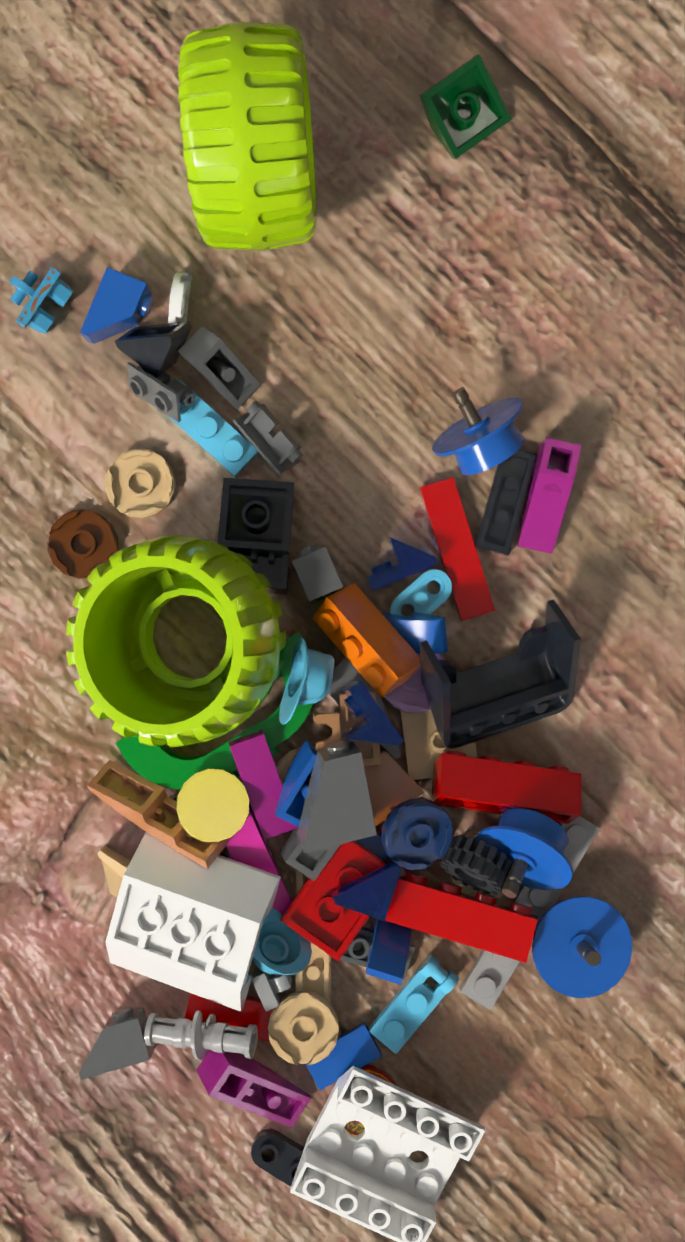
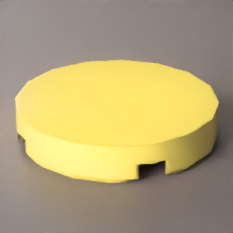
M206 769L195 773L183 784L177 796L176 811L181 826L190 836L202 842H220L231 838L243 827L249 814V797L245 786L235 775L220 769Z

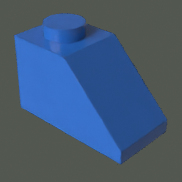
M107 267L81 328V335L88 342L95 344L138 326L142 316L147 317L153 305L152 292L147 283Z
M305 740L287 771L275 810L277 817L299 827L317 754L316 745Z

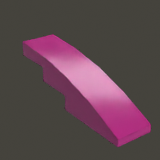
M249 804V814L243 827L228 839L227 850L232 860L281 876L280 869L266 840L262 836L255 814ZM281 877L272 908L283 914L293 899Z

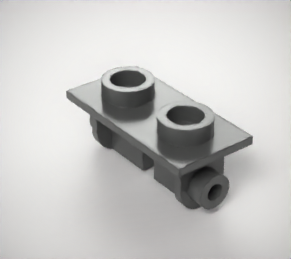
M131 362L127 363L130 391L136 397L142 398L156 407L159 412L180 422V409L184 406H191L195 401L192 388L185 386L176 379L170 382V375L165 372L155 378L140 365L137 367Z
M255 401L246 409L248 413L234 419L233 423L278 475L300 462L299 459L303 456L300 452L301 446L296 443L284 428L277 434L273 431L279 422L265 404L260 405L258 401Z

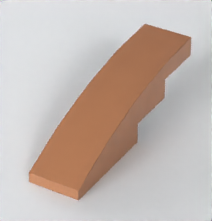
M111 760L104 765L87 785L91 792L121 815L178 853L206 869L211 866L229 842L228 839L220 842H202L190 836L181 826L176 811L177 801L167 796L165 788L148 781L144 777Z

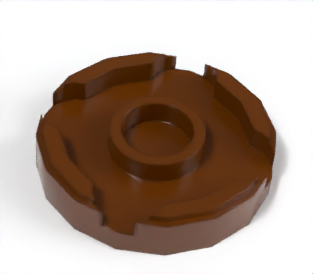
M73 510L63 514L52 525L49 532V543L47 542L48 553L52 563L63 574L77 579H87L95 567L108 562L110 555L119 551L118 535L114 526L103 515L90 510Z

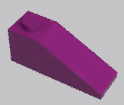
M209 1050L207 1056L196 1070L209 1096L291 1128L311 1099L309 1094L255 1059L245 1058L244 1054L232 1052L217 1053Z

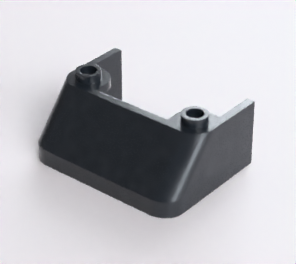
M554 599L547 601L545 626L526 631L519 642L518 653L464 671L457 672L455 666L449 660H438L427 640L420 642L421 681L438 734L446 747L458 748L555 715L565 710L572 703L581 638Z

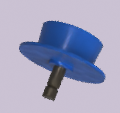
M464 387L457 389L452 393L456 404L459 405L458 407L464 418L444 431L434 442L432 450L437 456L454 454L463 475L478 474L497 466L515 454L525 442L524 436L513 422L523 409L522 400L519 398H507L476 410L472 400L469 399L466 389Z
M522 808L506 810L501 814L498 826L482 829L475 838L478 842L480 840L486 842L485 845L489 847H496L497 852H503L506 858L511 860L512 867L502 890V893L509 898L517 896L520 888L519 885L540 890H556L567 886L572 879L573 868L568 858L564 855V851L569 843L568 835L557 822L539 812Z
M588 896L568 898L555 904L540 919L532 941L533 960L540 976L555 991L574 998L598 996L614 987L625 974L632 955L631 933L622 915L605 901Z

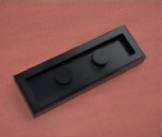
M518 450L507 460L497 465L475 541L476 548L509 556L537 454Z

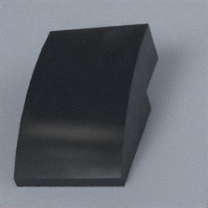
M223 477L218 543L227 546L228 550L248 558L253 563L251 568L256 573L264 574L270 582L272 588L267 590L269 594L287 595L294 482Z

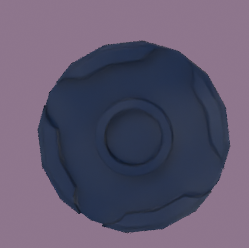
M415 798L398 804L387 815L382 826L381 841L387 855L398 866L409 870L425 869L432 865L431 862L437 858L441 859L446 854L453 841L454 827L448 813L437 802L426 798Z

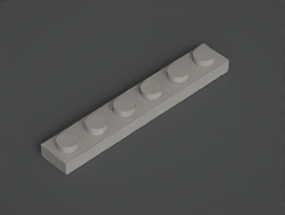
M581 816L569 824L558 823L565 830L569 838L564 855L570 861L573 873L600 830L599 827ZM521 885L517 896L511 902L531 907V914L538 916L537 927L540 919L554 906L565 887L556 890H540ZM482 950L460 985L459 990L464 995L491 1010L520 961Z

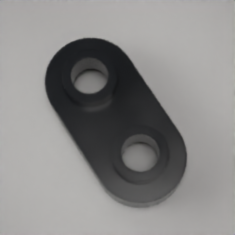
M265 1129L255 1136L252 1143L251 1156L259 1168L291 1187L295 1176L293 1169L298 1167L304 1147L277 1130ZM266 1148H271L275 1154L273 1156H266L262 1151Z

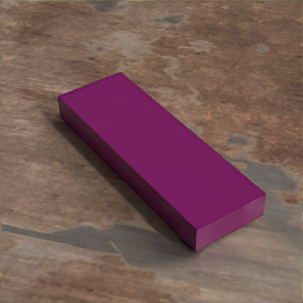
M263 730L230 741L229 747L264 840L298 828L275 815L283 785Z

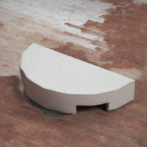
M176 272L174 275L170 293L168 323L187 322L192 276L189 273Z

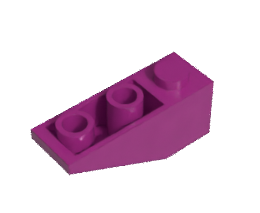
M546 438L539 445L517 547L549 554L553 553L573 486L582 445Z

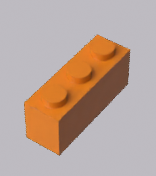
M355 583L328 596L312 617L381 698L406 683L420 667V656Z

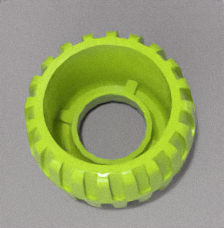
M239 21L199 29L189 33L181 45L179 54L178 101L181 114L180 130L183 139V158L187 171L188 191L192 199V211L204 242L215 249L264 251L302 244L311 240L317 225L316 179L304 43L300 32L289 24Z
M159 536L110 555L108 562L98 565L88 575L87 579L91 585L78 590L72 604L78 608L77 615L69 618L67 621L66 635L73 636V648L66 650L68 666L76 665L80 677L79 680L74 681L76 689L80 695L88 694L94 704L89 709L100 720L110 718L114 722L112 730L121 736L128 738L139 735V742L148 746L168 744L170 747H180L209 741L225 735L249 718L268 697L272 690L271 685L273 681L280 675L284 661L279 659L281 649L286 646V630L280 631L278 617L283 616L280 602L273 601L267 591L272 588L264 574L256 573L251 568L253 563L242 554L228 550L227 546L194 536ZM182 595L199 597L212 605L223 619L227 634L225 654L218 667L207 676L197 679L182 677L168 669L158 656L153 639L155 620L162 607L173 598Z

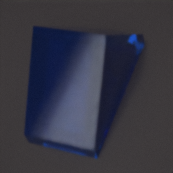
M392 861L332 891L334 903L385 921L401 873L398 864Z

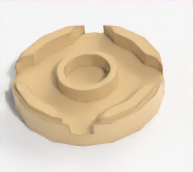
M132 449L121 453L106 473L105 490L109 501L119 512L131 518L148 519L159 515L170 505L175 495L176 479L172 467L162 456L149 449Z
M309 991L290 993L282 998L279 1006L271 1012L268 1025L270 1044L277 1055L288 1063L296 1065L298 1063L316 1064L326 1058L336 1045L339 1032L337 1013L331 1003L318 993Z

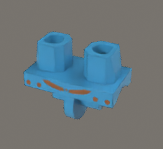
M51 267L36 291L31 288L38 278L33 272L29 271L23 281L15 276L11 277L9 283L17 290L10 300L19 306L25 296L31 298L17 318V324L23 328L28 325L30 328L43 334L47 332L55 318L39 307L47 296L63 308L73 293V290L63 280L58 278L61 274L60 272Z

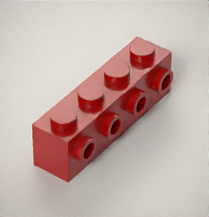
M447 751L442 753L433 765L431 800L444 807L502 814L504 811L513 808L528 809L539 812L557 823L569 824L581 815V773L569 772V768L564 766L541 768L535 767V763L530 761L507 763L501 762V759L496 756L473 758L466 757V753L461 751Z
M407 872L406 877L400 875L396 878L385 921L527 963L538 920L537 915L531 914V907L511 902L510 907L496 903L497 897L481 892H476L475 897L462 894V887L447 882H441L440 887L426 883L428 877L413 872Z

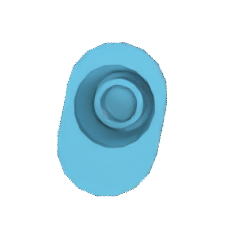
M304 638L297 640L292 655L291 671L279 712V721L283 725L287 724L291 719L297 705L319 702L327 695L332 685L334 658L331 655L308 649Z
M272 908L263 920L252 960L261 971L268 974L294 975L302 971L310 962L312 954L310 941L280 921L282 914Z

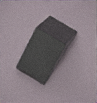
M189 321L134 327L115 340V343L119 350L157 378L176 364L180 355L178 350L185 344L192 327Z

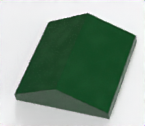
M479 54L419 95L432 131L453 159H457L512 120Z

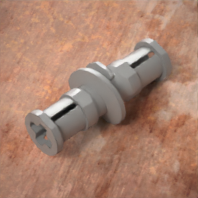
M199 1010L195 1012L193 1021L185 1018H161L158 1013H151L147 1019L144 1033L146 1046H154L156 1043L173 1045L176 1048L191 1047L192 1054L197 1060H203L209 1050L217 1053L244 1054L245 1058L252 1059L258 1039L257 1025L249 1024L248 1028L229 1026L228 1023H216V1015L210 1014L206 1023H203L202 1012Z

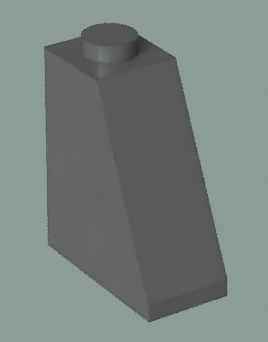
M336 740L328 743L326 748L317 750L297 831L298 840L304 853L377 835L362 754L354 741Z

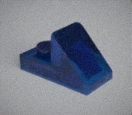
M390 537L388 541L398 565L392 567L391 562L388 561L372 568L373 575L367 577V582L373 592L434 567L438 564L435 556Z
M352 681L342 689L347 695L344 703L356 718L360 715L364 718L341 736L342 738L397 746L404 742L361 681Z

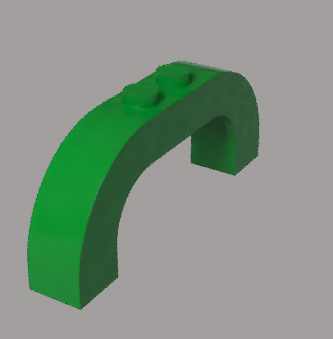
M301 632L286 639V646L280 651L279 659L284 661L281 673L285 687L291 671L295 644L299 638H304ZM313 704L297 705L291 719L284 725L279 721V705L277 710L270 716L201 756H183L175 753L166 745L148 746L139 742V735L128 738L124 737L115 744L128 764L142 777L157 785L181 790L183 784L191 776L206 769H220L239 777L240 774L229 747V742L263 730L272 756L281 751L278 744L288 739L298 730L307 718Z

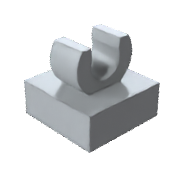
M258 967L254 968L251 980L267 1012L279 1006L280 992L292 986L290 983L292 978L290 975L268 974L261 971Z

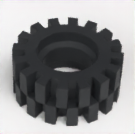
M464 835L454 836L441 862L445 872L453 875L452 878L456 881H462L463 885L467 887L468 885L472 886L473 890L478 892L482 890L485 894H500L512 867L511 860L507 859L503 852H497L496 847L485 845L486 842L482 840L478 842L471 836L468 838Z

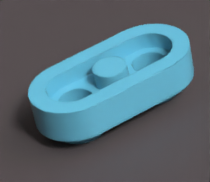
M436 569L424 572L393 600L390 614L402 616V606L409 604L413 607L414 613L430 615L450 596L452 591L450 578L443 571ZM430 581H435L439 584L440 590L437 594H430L428 592L427 584Z

